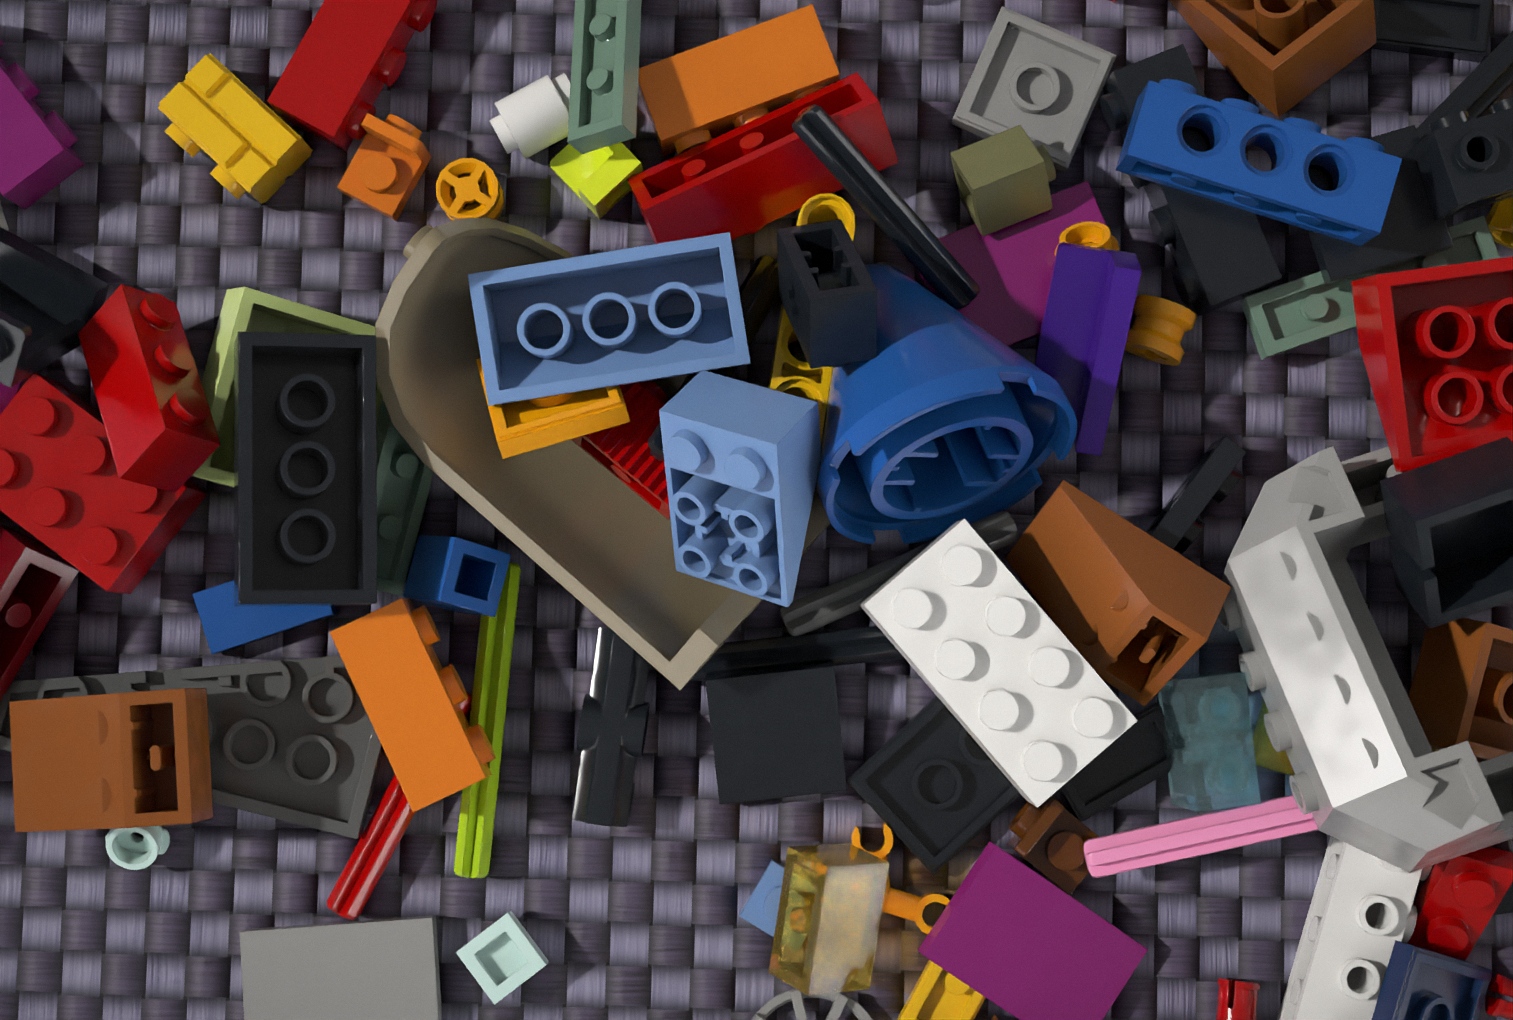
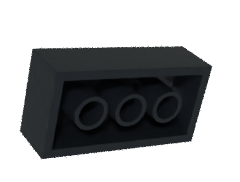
M238 331L234 342V607L342 606L377 603L376 335Z

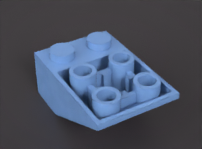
M701 370L659 410L676 571L789 607L793 602L821 460L818 402Z

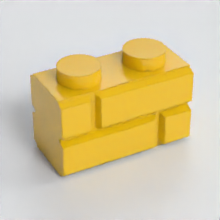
M211 53L205 55L186 74L185 80L179 82L159 102L158 109L172 121L164 132L192 158L201 149L218 164L210 174L238 200L247 191L260 204L267 202L285 183L286 178L293 175L311 156L313 151L300 135Z

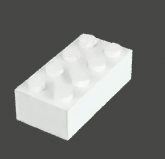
M965 519L953 523L859 604L1024 799L1037 808L1138 721Z

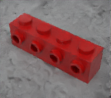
M856 72L628 178L627 181L655 244L730 232L731 240L742 235L756 233L766 224L801 209L802 205L815 195L834 193L843 189L844 187L793 131L792 124L795 119L813 104L821 106L878 171L898 163L879 100Z

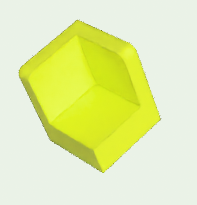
M622 142L581 154L572 145L568 144L550 161V166L556 175L599 219L631 191L627 179L643 172L641 162Z

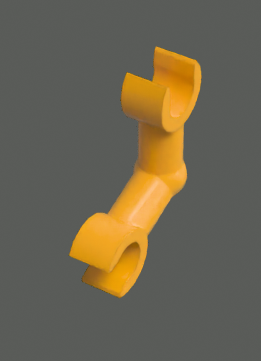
M884 822V843L882 847L876 851H867L861 846L859 829L855 826L852 831L851 842L853 849L862 860L865 886L864 903L866 907L874 912H884L914 921L922 932L928 934L933 926L928 925L923 920L922 914L925 906L932 902L948 905L950 900L937 892H929L918 896L891 888L887 854L893 846L891 829Z

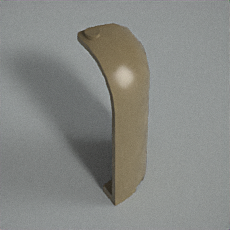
M488 217L459 218L434 228L430 225L424 226L410 239L404 248L403 255L408 260L395 277L375 324L376 380L391 423L428 468L681 690L763 599L676 571L671 520H667L571 439L502 459L476 359L481 358L467 274L572 258L574 256L527 229ZM687 375L652 381L665 392L669 401L676 395ZM818 476L802 555L830 524L818 494Z

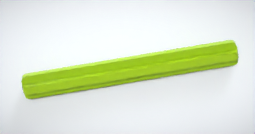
M509 562L495 617L481 615L469 726L472 727L478 723L482 726L491 743L496 759L487 762L492 775L462 789L454 872L455 875L465 878H485L490 867L521 574L520 566L515 562Z

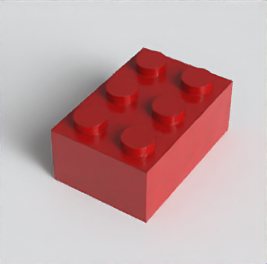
M34 373L31 375L0 415V511L107 592L131 594L207 495L205 491L189 479L176 493L119 479L101 413L60 382L41 374Z

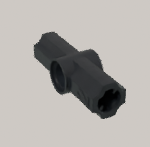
M599 627L592 666L593 675L590 694H585L579 722L577 750L582 753L572 820L601 826L627 827L634 796L637 759H642L648 726L650 703L645 702L650 663L613 630Z

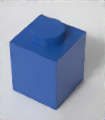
M419 535L403 597L457 613L495 617L511 554L457 537Z

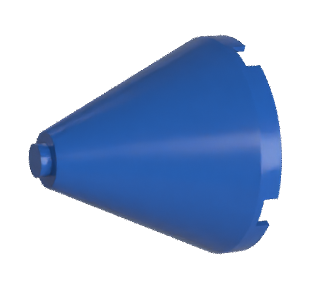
M880 264L865 266L877 289V357L870 360L851 362L843 367H833L817 483L818 494L830 524L843 536L868 544H873L876 541L873 530H898L903 543L909 544L935 539L956 521L965 519L969 524H972L1001 510L1010 508L1043 484L1037 468L1054 451L1058 460H1064L1074 443L1077 433L1076 416L1061 385L898 268Z

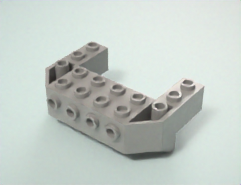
M1332 446L1318 451L1264 483L1227 561L1222 581L1231 586V589L1218 618L1226 632L1235 630L1244 653L1239 654L1238 659L1242 675L1249 689L1252 692L1260 690L1269 711V713L1264 714L1266 732L1277 752L1286 751L1295 773L1289 777L1290 787L1300 811L1304 815L1312 813L1319 831L1410 873L1513 839V752L1478 763L1468 741L1435 752L1432 751L1346 560L1351 548L1392 535L1386 526L1380 480L1403 472H1396L1389 446L1340 462Z

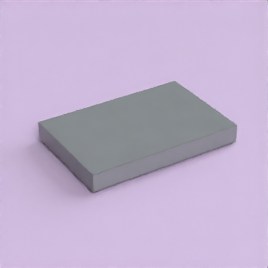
M436 915L244 929L239 932L244 1020H442Z

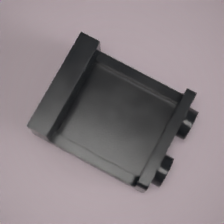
M1 227L0 383L11 388L81 345L78 333L104 304L110 284Z

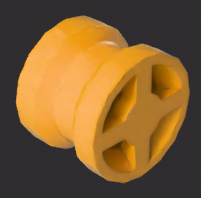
M460 158L449 163L439 174L436 182V197L441 208L451 221L459 218L484 217L497 220L500 217L505 205L504 191L494 171L487 164L474 158ZM476 201L481 204L479 205L476 203L474 205H467V207L463 209L466 203H473Z
M1138 295L1133 308L1136 318L1132 328L1128 331L1125 350L1149 361L1178 366L1184 354L1181 346L1183 335L1193 329L1197 318L1196 314L1190 309L1167 299L1150 295Z

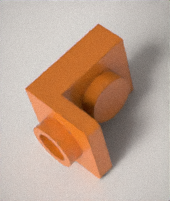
M367 113L361 123L367 134L337 188L341 193L397 221L432 156L423 142L419 140L422 132L414 125L393 114H388L384 122Z

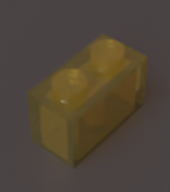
M850 843L788 846L769 973L808 996L869 989L876 955L883 900L886 892L889 862Z

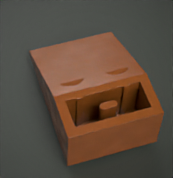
M1065 480L1060 483L1006 556V560L1054 624L1104 681L1143 706H1146L1208 640L1231 589V586Z
M181 688L9 702L15 832L134 828L190 824L213 818L206 688Z

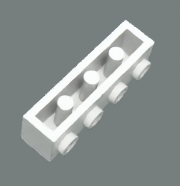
M1330 836L1277 1020H1372L1395 940L1404 943L1410 940L1417 921V908L1412 905L1419 880L1424 881L1428 877L1433 865L1409 873Z

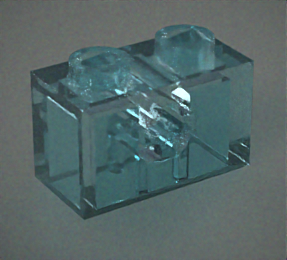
M1210 671L1173 676L1158 692L1166 731V740H1164L1166 758H1169L1170 765L1168 780L1171 805L1199 812L1261 804L1245 672Z

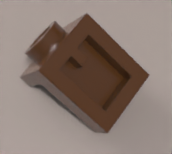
M1051 796L1038 808L1027 802L1008 827L1015 834L1007 845L1070 896L1089 873L1083 851L1084 842L1099 836Z

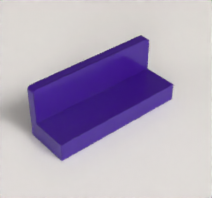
M1063 242L1058 245L1034 365L1055 379L1066 394L1077 421V433L1074 440L1075 451L1101 456L1142 270L1135 253Z

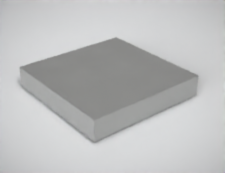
M1002 6L951 124L984 139L1021 125L1034 146L1043 144L1047 148L1055 169L1065 173L1117 55Z

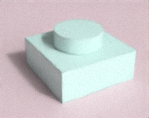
M511 910L456 952L494 1005L549 962Z

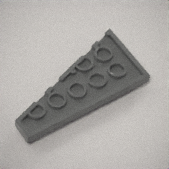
M341 656L12 681L0 701V749L12 752L10 701L181 688H206L212 803L355 839L360 838L363 834L384 749Z

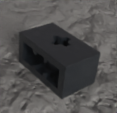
M842 220L777 229L779 298L810 368L826 366L843 367L851 362L876 358L877 289Z

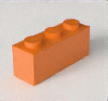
M811 4L639 68L638 90L663 156L676 151L679 155L712 140L716 136L725 134L839 81L840 73L814 6Z
M401 598L329 632L413 813L492 775L487 762L496 759L493 748L479 723L472 727L468 724L459 704L468 700L466 690L454 666L450 664L442 668L432 646V644L440 641V636L430 613L424 605L415 609L410 599Z

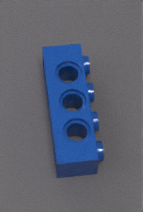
M1162 79L1159 83L1149 80L1137 98L1116 171L1358 246L1364 245L1381 233L1402 158L1383 153L1384 147L1380 143L1361 137H1349L1344 141L1321 133L1322 128L1318 124L1301 118H1286L1280 121L1260 115L1257 106L1244 100L1226 98L1218 102L1196 95L1197 89L1192 85L1174 79ZM1196 127L1201 129L1209 139L1210 150L1200 152L1191 149L1183 139L1182 128ZM1246 146H1257L1265 150L1271 159V171H1260L1252 167L1245 155ZM1309 165L1322 166L1330 173L1333 179L1332 191L1321 190L1311 182L1308 174Z

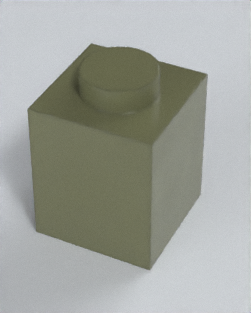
M1021 125L950 153L960 200L982 236L1053 209L1049 182L1056 179L1053 161L1043 144L1034 146Z

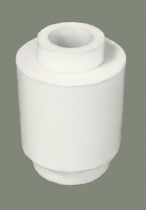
M565 73L550 80L548 75H545L494 103L500 115L489 121L507 154L519 149L524 159H527L568 137L570 81Z

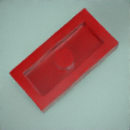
M1489 846L1435 864L1412 904L1417 908V921L1414 932L1407 944L1466 961L1513 882V853Z

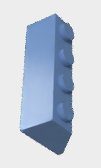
M730 232L467 274L488 406L699 373L701 370L712 371L751 364Z

